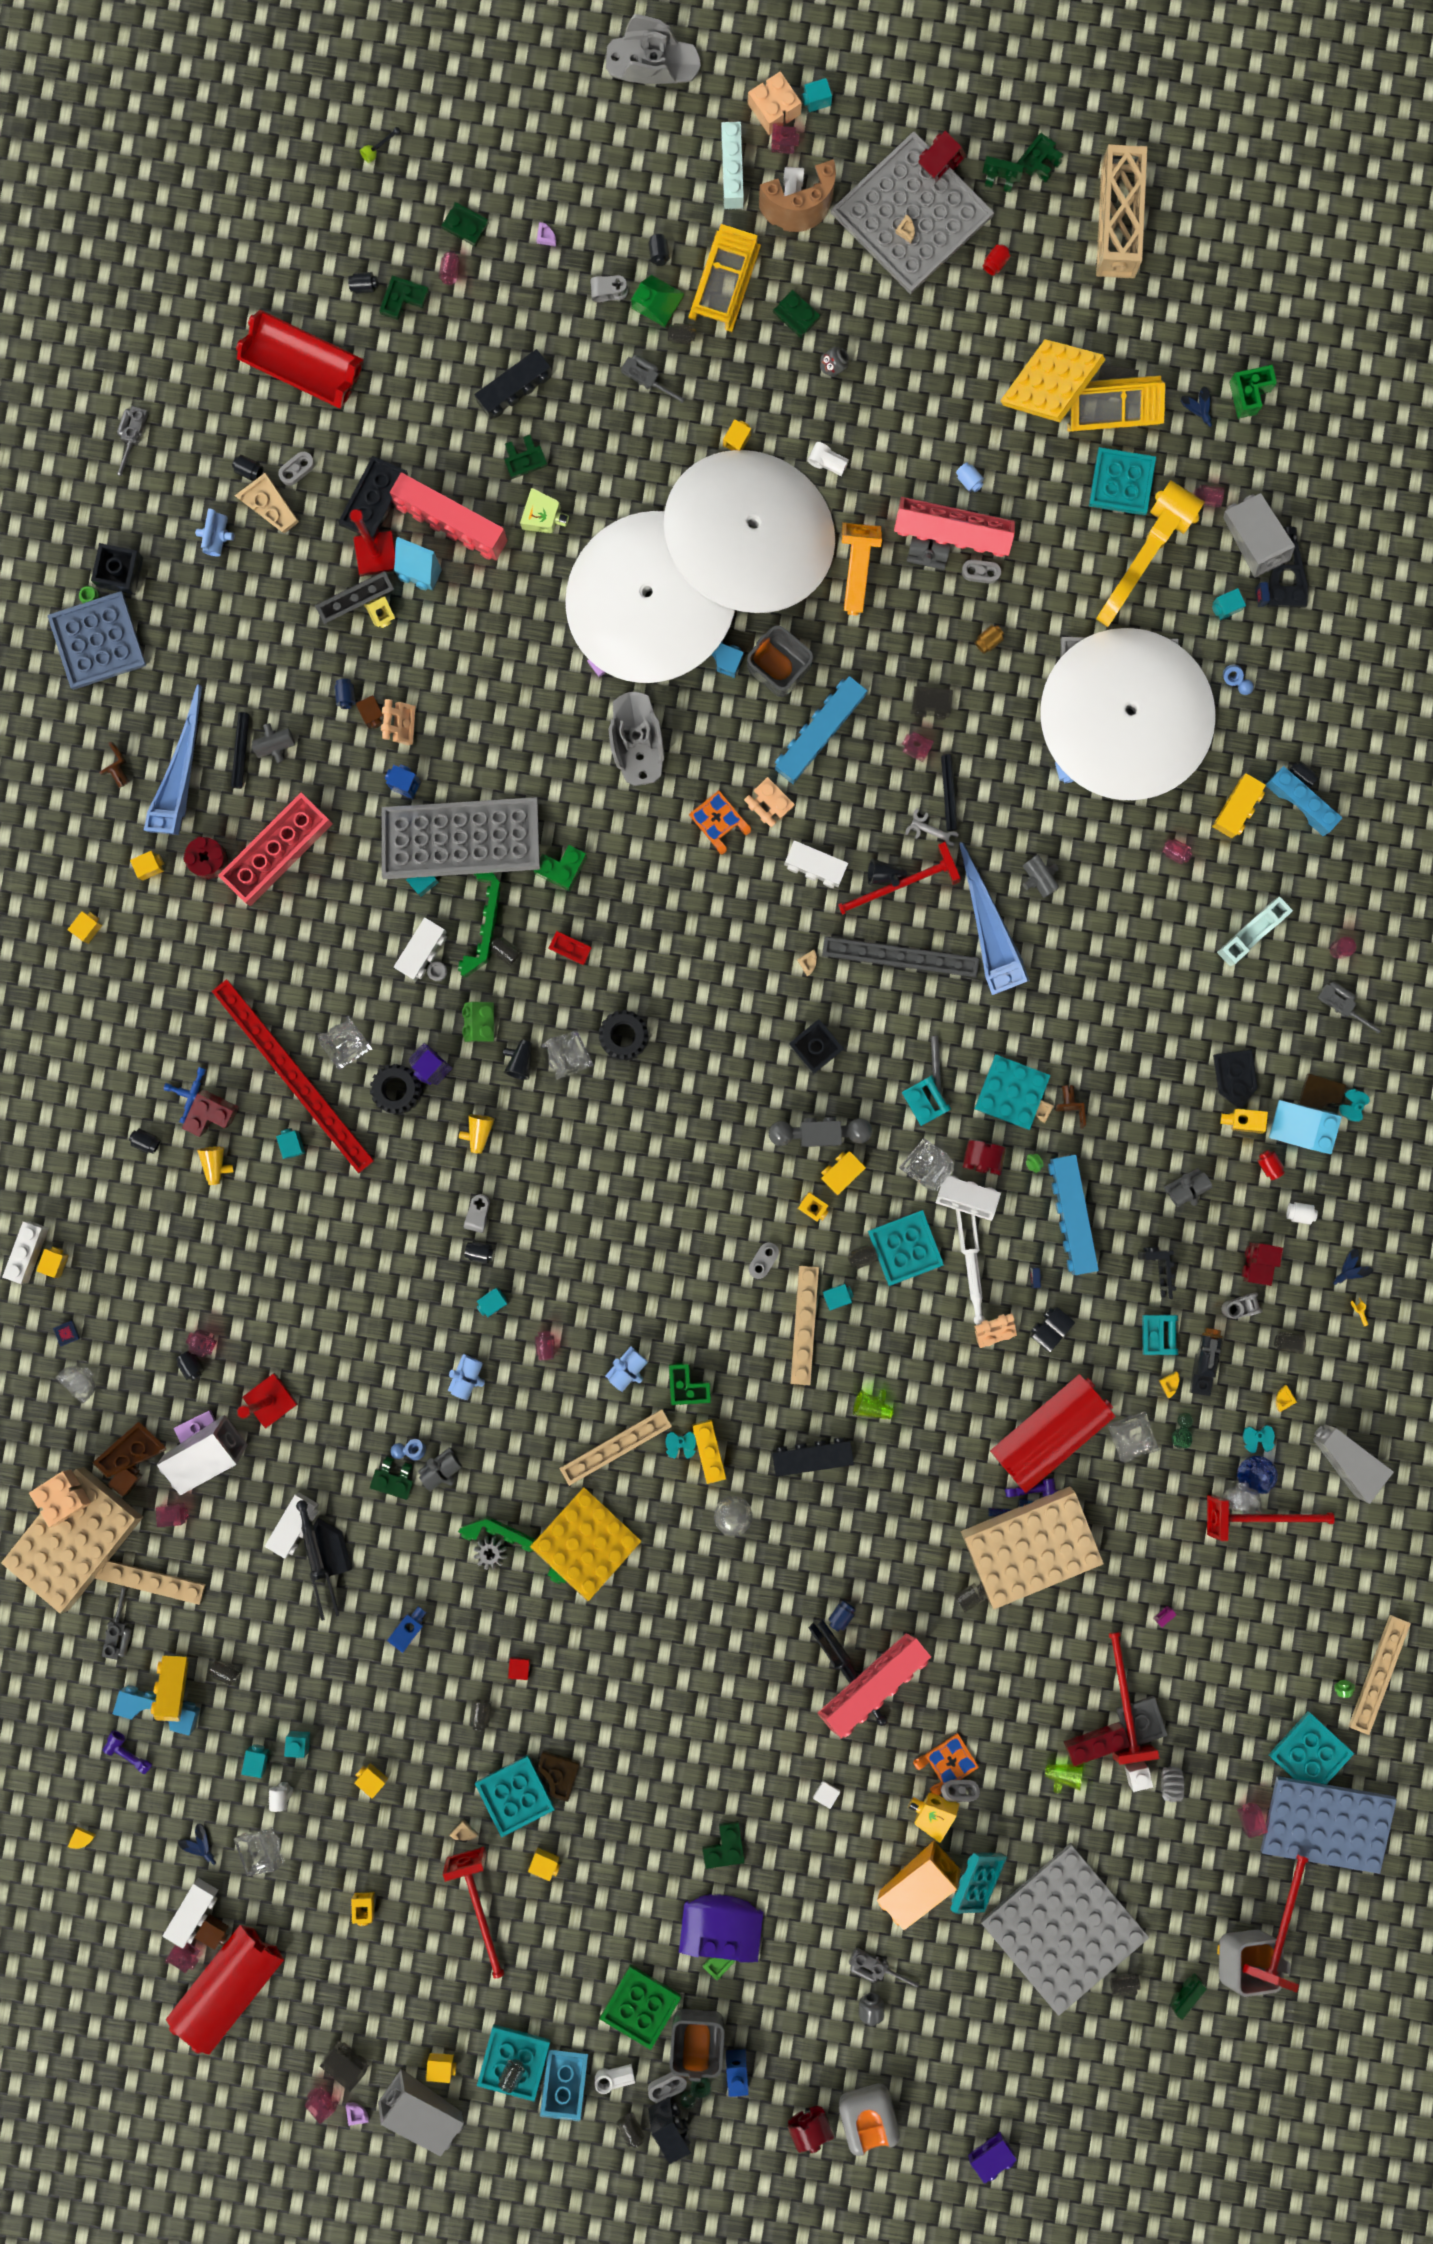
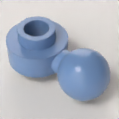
M1229 665L1224 669L1223 678L1228 685H1238V691L1242 695H1249L1253 691L1254 685L1252 681L1243 679V671L1238 665ZM1232 671H1235V676H1229Z
M412 1439L406 1446L401 1443L394 1444L390 1452L395 1459H401L407 1455L412 1460H419L425 1455L426 1446L420 1440Z

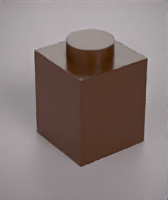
M373 695L355 703L368 728L372 727L374 729L383 724L384 715Z
M134 1465L115 1474L108 1483V1486L124 1497L131 1492L143 1475L139 1473L140 1470Z
M209 1914L194 1938L215 1950L218 1944L223 1945L229 1934L226 1931L229 1925Z

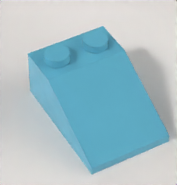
M397 537L394 571L398 579L405 583H409V581L415 583L416 587L422 590L430 589L433 591L442 570L434 551Z
M1279 1100L1269 1138L1332 1154L1342 1116L1337 1113Z
M548 2050L540 2117L580 2121L588 2054Z

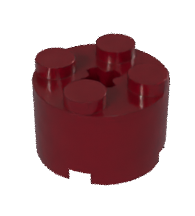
M197 837L186 847L183 857L187 868L200 878H217L228 866V856L225 848L211 838ZM205 856L209 857L208 861L204 860Z
M969 1140L962 1168L970 1170L976 1168L975 1172L987 1174L990 1171V1174L1001 1176L1006 1148L995 1144L990 1145L981 1141Z
M821 2106L810 2107V2112L806 2114L800 2111L788 2121L789 2133L799 2153L804 2151H810L811 2154L816 2153L821 2149L822 2144L831 2141L835 2137Z

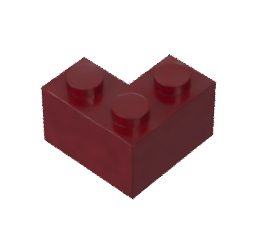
M946 131L942 134L939 133L933 140L934 144L921 153L919 156L920 160L918 161L919 165L936 183L949 168L954 171L966 158L963 148Z
M202 1090L197 1093L182 1129L200 1137L207 1132L211 1122L226 1128L232 1124L239 1106L206 1090Z
M1250 1243L1245 1251L1247 1262L1246 1266L1244 1265L1242 1269L1243 1281L1272 1286L1274 1269L1281 1265L1283 1247Z

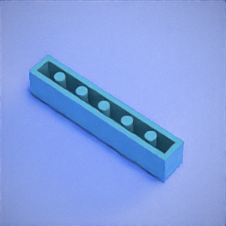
M850 676L846 680L842 679L836 687L838 689L834 695L830 694L824 701L826 705L823 709L816 710L811 717L813 721L809 725L805 724L799 732L801 734L797 740L793 739L787 746L789 749L785 755L781 754L775 761L777 764L775 770L790 783L794 784L866 696L867 690Z
M1076 1155L1050 1159L1048 1170L1049 1174L1053 1175L1054 1178L1052 1190L1054 1195L1057 1194L1058 1202L1055 1203L1056 1211L1058 1214H1061L1062 1221L1059 1222L1061 1233L1065 1235L1066 1241H1063L1065 1253L1068 1252L1069 1260H1067L1068 1271H1072V1275L1099 1271Z

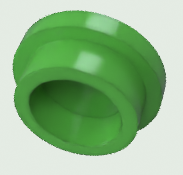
M92 586L83 587L79 592V599L82 603L99 598L98 591Z
M1029 1154L1027 1156L1026 1165L1028 1169L1035 1173L1039 1172L1044 1166L1041 1157L1038 1154Z
M1341 1680L1334 1686L1337 1695L1344 1698L1353 1696L1355 1691V1685L1348 1680Z

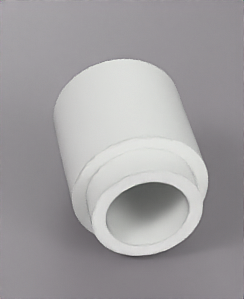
M1294 1202V1204L1289 1203L1286 1217L1291 1219L1292 1222L1311 1225L1313 1221H1316L1318 1211L1315 1210L1314 1205Z

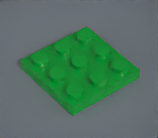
M630 1964L599 2019L651 2050L678 2005L681 1994Z

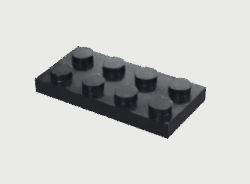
M372 456L338 521L339 525L361 535L356 523L350 518L351 511L359 510L363 515V521L372 539L375 540L394 503L390 491L401 472L408 476L407 470Z

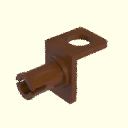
M109 742L108 744L117 756L118 761L99 771L100 775L110 773L118 787L121 788L125 786L124 784L127 785L130 782L120 768L126 761L115 743Z
M1068 1085L1062 1086L1064 1103L1057 1104L1055 1111L1078 1110L1080 1129H1083L1086 1126L1084 1103L1075 1102L1074 1085H1070V1087Z

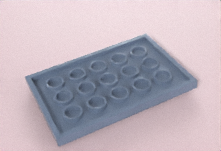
M1276 1776L1261 1852L1262 1854L1296 1859L1297 1855L1308 1858V1862L1380 1874L1397 1800L1395 1796Z

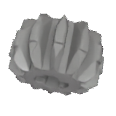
M485 1536V1542L479 1540L477 1543L480 1547L474 1548V1551L478 1552V1554L474 1555V1559L480 1558L478 1566H481L484 1562L485 1570L489 1568L490 1564L492 1569L495 1570L497 1568L496 1563L502 1566L503 1561L501 1559L507 1558V1555L502 1553L507 1550V1547H500L503 1540L496 1543V1536H493L491 1541L488 1536ZM489 1549H493L492 1553L494 1554L492 1557H489V1553L486 1552Z
M1163 1768L1161 1772V1792L1165 1801H1182L1184 1797V1777L1180 1768Z

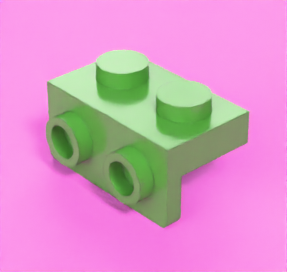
M494 1002L465 1003L462 1010L464 1017V1027L462 1030L464 1041L494 1042Z

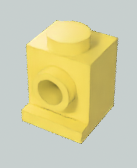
M380 596L364 604L374 625L384 628L391 624V620L395 619L385 596ZM377 609L382 610V614L380 616L376 615Z

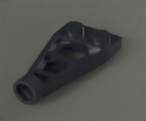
M1292 526L1283 527L1295 546L1293 551L1294 565H1280L1272 569L1268 582L1270 601L1267 603V607L1306 608L1308 605V585L1297 542V528ZM1282 571H1292L1295 574V586H1281L1279 584Z

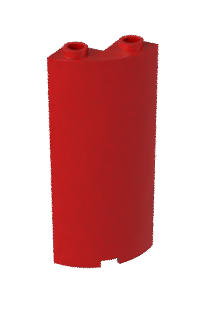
M262 310L250 316L248 320L249 333L242 340L240 339L236 346L238 351L237 359L341 409L352 393L350 390L354 382L357 383L364 359Z
M1080 1374L990 1450L996 1460L1025 1493L1030 1491L1116 1417L1111 1411L1113 1406L1107 1399L1102 1400L1093 1389L1095 1385L1088 1377L1084 1379Z
M240 1924L166 2018L170 2026V2032L191 2046L194 2052L210 2055L284 1961L277 1946L263 1943L255 1928Z

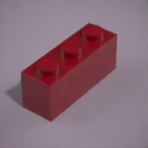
M1120 1722L1064 1741L1067 1754L1073 1766L1130 1747L1125 1730Z

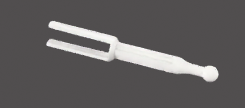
M956 1210L960 1247L966 1259L970 1298L975 1311L974 1323L979 1325L982 1321H985V1317L982 1315L981 1307L983 1297L977 1253L980 1249L976 1218L974 1215H971L975 1249L965 1250L961 1214L959 1210Z

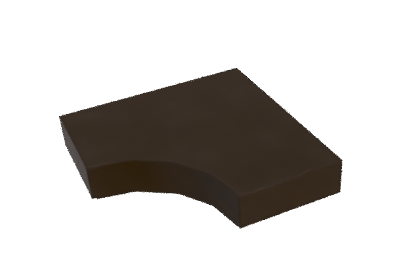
M1307 1074L1298 1104L1316 1109H1322L1325 1105L1331 1103L1341 1104L1346 1085Z
M544 1750L542 1751L536 1771L543 1774L548 1780L550 1797L566 1802L569 1801L580 1762Z

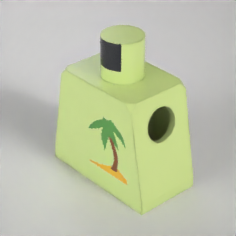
M531 488L520 524L523 530L553 533L556 524L564 527L567 526L569 515L559 513L561 509L560 502Z

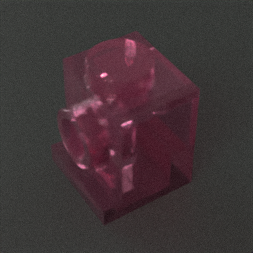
M773 124L771 152L794 154V147L799 144V133H796V127Z
M912 732L911 736L906 735L902 743L905 746L903 752L924 762L934 741ZM914 742L920 743L921 746L915 747Z
M188 1942L183 1949L175 1945L165 1962L174 1965L186 1973L188 1969L193 1970L200 1960L197 1958L200 1950Z
M315 2087L307 2095L308 2099L305 2107L317 2122L321 2124L336 2111L339 2102L337 2100L333 2102L331 2095L327 2091H323L321 2087L319 2089Z

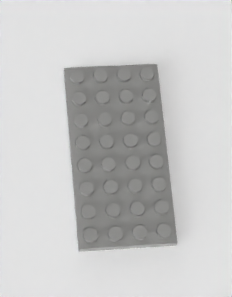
M537 797L382 807L383 879L540 870Z

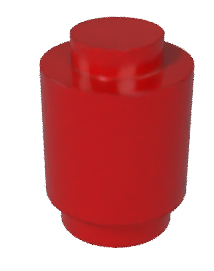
M1002 244L995 245L985 258L983 269L992 276L999 273L1010 259L1009 249Z
M1267 1150L1259 1155L1260 1158L1257 1161L1266 1177L1275 1180L1285 1174L1284 1166L1275 1151L1270 1152V1150Z

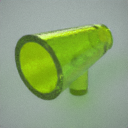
M880 1389L878 1398H875L861 1390L854 1402L853 1415L891 1419L893 1408L884 1403L887 1391Z
M1073 1764L1046 1765L1045 1777L1054 1781L1053 1791L1055 1793H1061L1062 1784L1080 1791L1084 1764L1073 1766Z

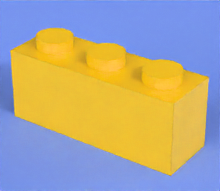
M1245 773L1238 781L1212 827L1230 838L1240 835L1246 826L1243 824L1246 818L1250 819L1255 811L1253 806L1256 801L1260 802L1265 794L1263 790L1266 785Z
M712 1419L693 1423L692 1427L707 1484L725 1480L726 1474Z
M162 1656V1662H158L157 1674H160L159 1682L156 1681L154 1685V1694H157L156 1702H152L151 1714H154L155 1720L180 1722L189 1663L187 1657Z

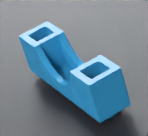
M722 641L719 647L712 653L716 661L717 672L735 678L744 652L741 651V648L735 645L727 646Z
M1284 766L1265 784L1279 798L1286 799L1297 806L1307 817L1308 824L1322 836L1328 834L1342 819L1337 812Z
M128 1685L123 1687L118 1693L113 1715L132 1720L140 1711L151 1709L152 1702H156L157 1694H154L153 1691H139L135 1686ZM184 1702L180 1722L168 1721L170 1731L189 1736L195 1729L200 1708L196 1707L192 1702Z

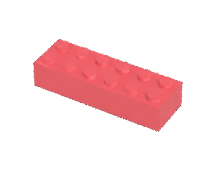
M402 472L390 491L396 509L400 512L412 514V517L421 523L423 521L427 522L433 530L437 532L441 530L447 533L446 536L451 540L457 541L458 539L463 542L466 548L472 551L474 549L480 551V554L488 560L492 558L497 561L508 541L504 528Z
M901 497L894 531L901 536L913 535L917 536L920 540L932 539L936 540L939 544L951 543L955 544L958 548L964 549L969 547L974 548L976 552L984 553L988 551L992 552L995 556L1003 557L1004 555L1009 556L1015 534V521Z
M300 793L218 876L246 904L252 906L333 823Z
M904 1634L818 1712V1715L831 1731L840 1738L849 1736L853 1732L854 1726L858 1723H863L873 1709L877 1710L884 1703L883 1700L888 1696L894 1695L903 1682L910 1681L916 1670L924 1668L931 1656L917 1638Z

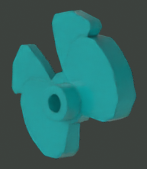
M1355 1089L1348 1090L1345 1093V1097L1352 1101L1351 1106L1340 1105L1339 1111L1348 1120L1359 1122L1363 1119L1362 1110L1364 1106L1370 1102L1369 1096Z
M1265 1425L1261 1430H1254L1252 1427L1244 1429L1243 1440L1247 1444L1245 1448L1249 1452L1256 1453L1258 1442H1262L1265 1452H1269L1274 1448L1275 1434L1272 1427Z
M690 1431L684 1436H678L674 1432L667 1434L665 1442L668 1449L666 1453L669 1457L675 1459L678 1449L682 1447L687 1459L695 1454L696 1439L694 1433Z

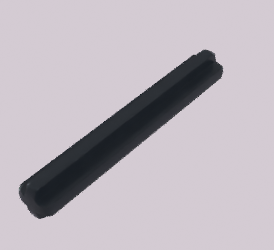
M239 712L237 718L231 787L234 789H242L249 725V714L246 712Z
M944 754L941 756L946 829L947 831L957 830L952 755Z

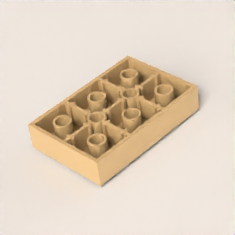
M85 1467L74 1470L73 1473L80 1485L70 1488V1490L83 1488L91 1504L53 1527L47 1525L40 1513L1 1562L2 1565L60 1614L71 1609L95 1579L98 1572L106 1565L143 1518L141 1514Z
M1070 1486L961 1531L993 1610L1103 1565L1077 1495Z

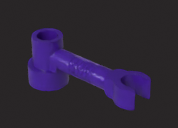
M1054 1478L1043 1479V1484L1035 1485L1027 1493L1020 1487L1005 1489L1007 1498L1042 1492L1043 1497L1054 1494L1058 1490H1056Z
M112 1731L107 1738L103 1752L110 1756L117 1753L135 1765V1768L140 1773L146 1774L152 1764L142 1758L139 1759L123 1748L122 1744L125 1741V1736L118 1731Z

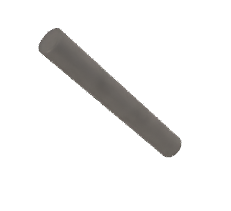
M931 1036L932 1072L935 1079L934 1083L941 1093L939 1036Z

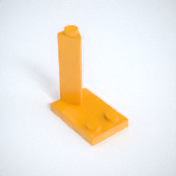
M843 522L842 543L851 544L844 611H847L849 615H859V612L863 613L871 546L881 547L882 543L881 526Z

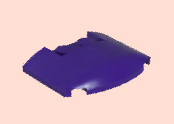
M713 1894L699 1896L698 1899L690 1903L688 1900L684 1902L679 1953L694 1957L702 1956L736 1960L738 1962H758L763 1911L760 1909L758 1911L746 1900L729 1895Z

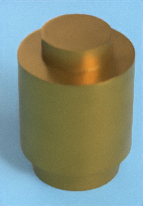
M990 625L977 637L974 643L985 654L1004 640V632L999 626L996 625L994 627Z

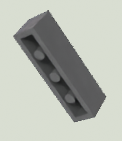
M383 571L315 604V607L325 624L394 590L386 572Z

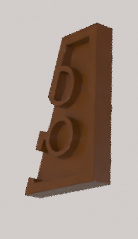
M138 1422L93 1461V1464L108 1478L166 1451V1447Z

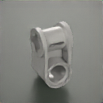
M620 275L596 276L590 280L591 298L594 302L623 300L628 295L626 280Z
M479 1194L472 1198L465 1219L464 1229L480 1233L484 1232L490 1205L489 1198L486 1195ZM480 1198H482V1202L485 1203V1206L478 1208V1204H476L475 1201L480 1200Z
M1258 1293L1246 1294L1224 1302L1221 1307L1222 1314L1227 1318L1238 1319L1263 1312L1258 1304ZM1234 1304L1236 1312L1232 1315L1229 1312V1308Z

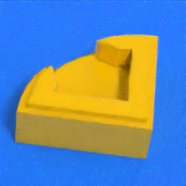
M1174 1372L1159 1380L1167 1398L1172 1397L1176 1393L1180 1380L1178 1372Z
M1284 1385L1277 1393L1276 1407L1278 1412L1297 1403L1287 1385Z
M77 1827L68 1847L74 1849L85 1847L96 1835Z

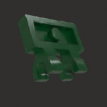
M1040 133L1018 160L1017 164L1024 165L1023 171L1031 177L1036 172L1038 177L1046 183L1051 176L1050 172L1052 169L1044 165L1043 162L1048 158L1051 164L1058 168L1062 163L1061 158L1064 154L1054 149L1056 147L1054 141Z
M986 156L982 173L987 174L985 186L992 188L995 177L1005 178L1006 182L1003 191L1011 193L1013 182H1020L1024 165Z
M530 434L523 437L527 451L516 454L512 441L505 443L509 457L504 459L511 479L548 466L541 446L534 447Z
M386 1457L383 1460L381 1469H375L370 1489L407 1500L414 1481L409 1478L412 1464L405 1462L402 1465L400 1475L390 1473L394 1459Z

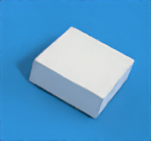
M823 1780L813 1799L831 1809L840 1790Z

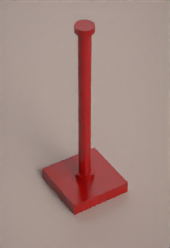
M351 511L350 518L356 523L361 533V536L353 537L360 577L379 574L383 571L386 573L393 572L395 567V545L392 531L379 532L375 540H373L363 521L361 511Z
M946 842L938 844V850L942 857L939 864L899 880L900 884L896 887L890 884L845 904L839 903L838 906L842 915L846 914L845 912L941 871L948 872L953 885L960 883L959 873Z
M273 1373L242 1397L248 1406L243 1405L239 1407L237 1414L240 1418H247L251 1413H254L266 1429L297 1406L298 1403L278 1376Z
M1207 1495V1535L1219 1541H1228L1229 1522H1327L1328 1524H1334L1335 1522L1332 1512L1327 1514H1229L1228 1500L1215 1495Z
M1121 1632L1109 1633V1638L1112 1639L1130 1747L1112 1753V1757L1119 1765L1159 1759L1158 1750L1151 1744L1142 1746L1137 1744L1119 1638L1121 1637Z
M484 1846L446 1857L443 1877L445 1882L465 1877L492 1965V1976L494 1979H497L505 1973L500 1967L472 1875L484 1871L487 1855Z
M1300 1855L1296 1857L1298 1861L1269 1968H1266L1265 1972L1244 1964L1242 1970L1246 1974L1296 1993L1298 1992L1299 1984L1278 1977L1279 1972H1277L1305 1864L1309 1861L1308 1858Z

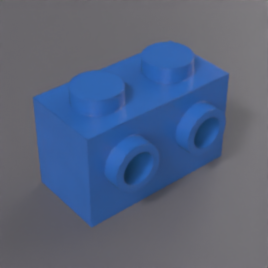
M401 764L399 767L393 765L392 770L389 769L385 780H387L386 784L392 791L414 799L421 783L416 774L411 772L410 768Z

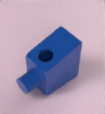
M418 1606L412 1615L408 1613L387 1641L403 1653L423 1627L421 1622L428 1613ZM408 1623L414 1625L411 1631L406 1629Z
M746 2049L726 2050L728 2096L749 2095ZM738 2061L741 2064L733 2065L732 2063Z

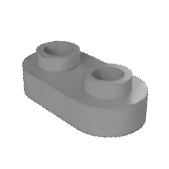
M299 452L279 469L281 481L285 485L291 486L311 472L314 468L312 456L307 452ZM303 462H308L306 466H302ZM293 474L292 478L290 479L287 478V475Z
M968 560L962 567V576L968 581L991 584L998 581L1001 575L1000 566L994 562ZM973 569L975 573L969 574L968 570ZM987 572H993L994 576H988Z
M767 1242L759 1248L749 1265V1273L752 1277L761 1279L767 1275L779 1254L775 1244ZM766 1249H772L773 1253L771 1256L765 1254ZM757 1265L762 1266V1272L757 1273L755 1267Z
M950 1780L941 1787L942 1796L948 1802H971L976 1800L980 1794L978 1785L972 1780Z
M671 2072L652 2081L648 2086L649 2098L653 2102H660L681 2093L686 2088V2078Z

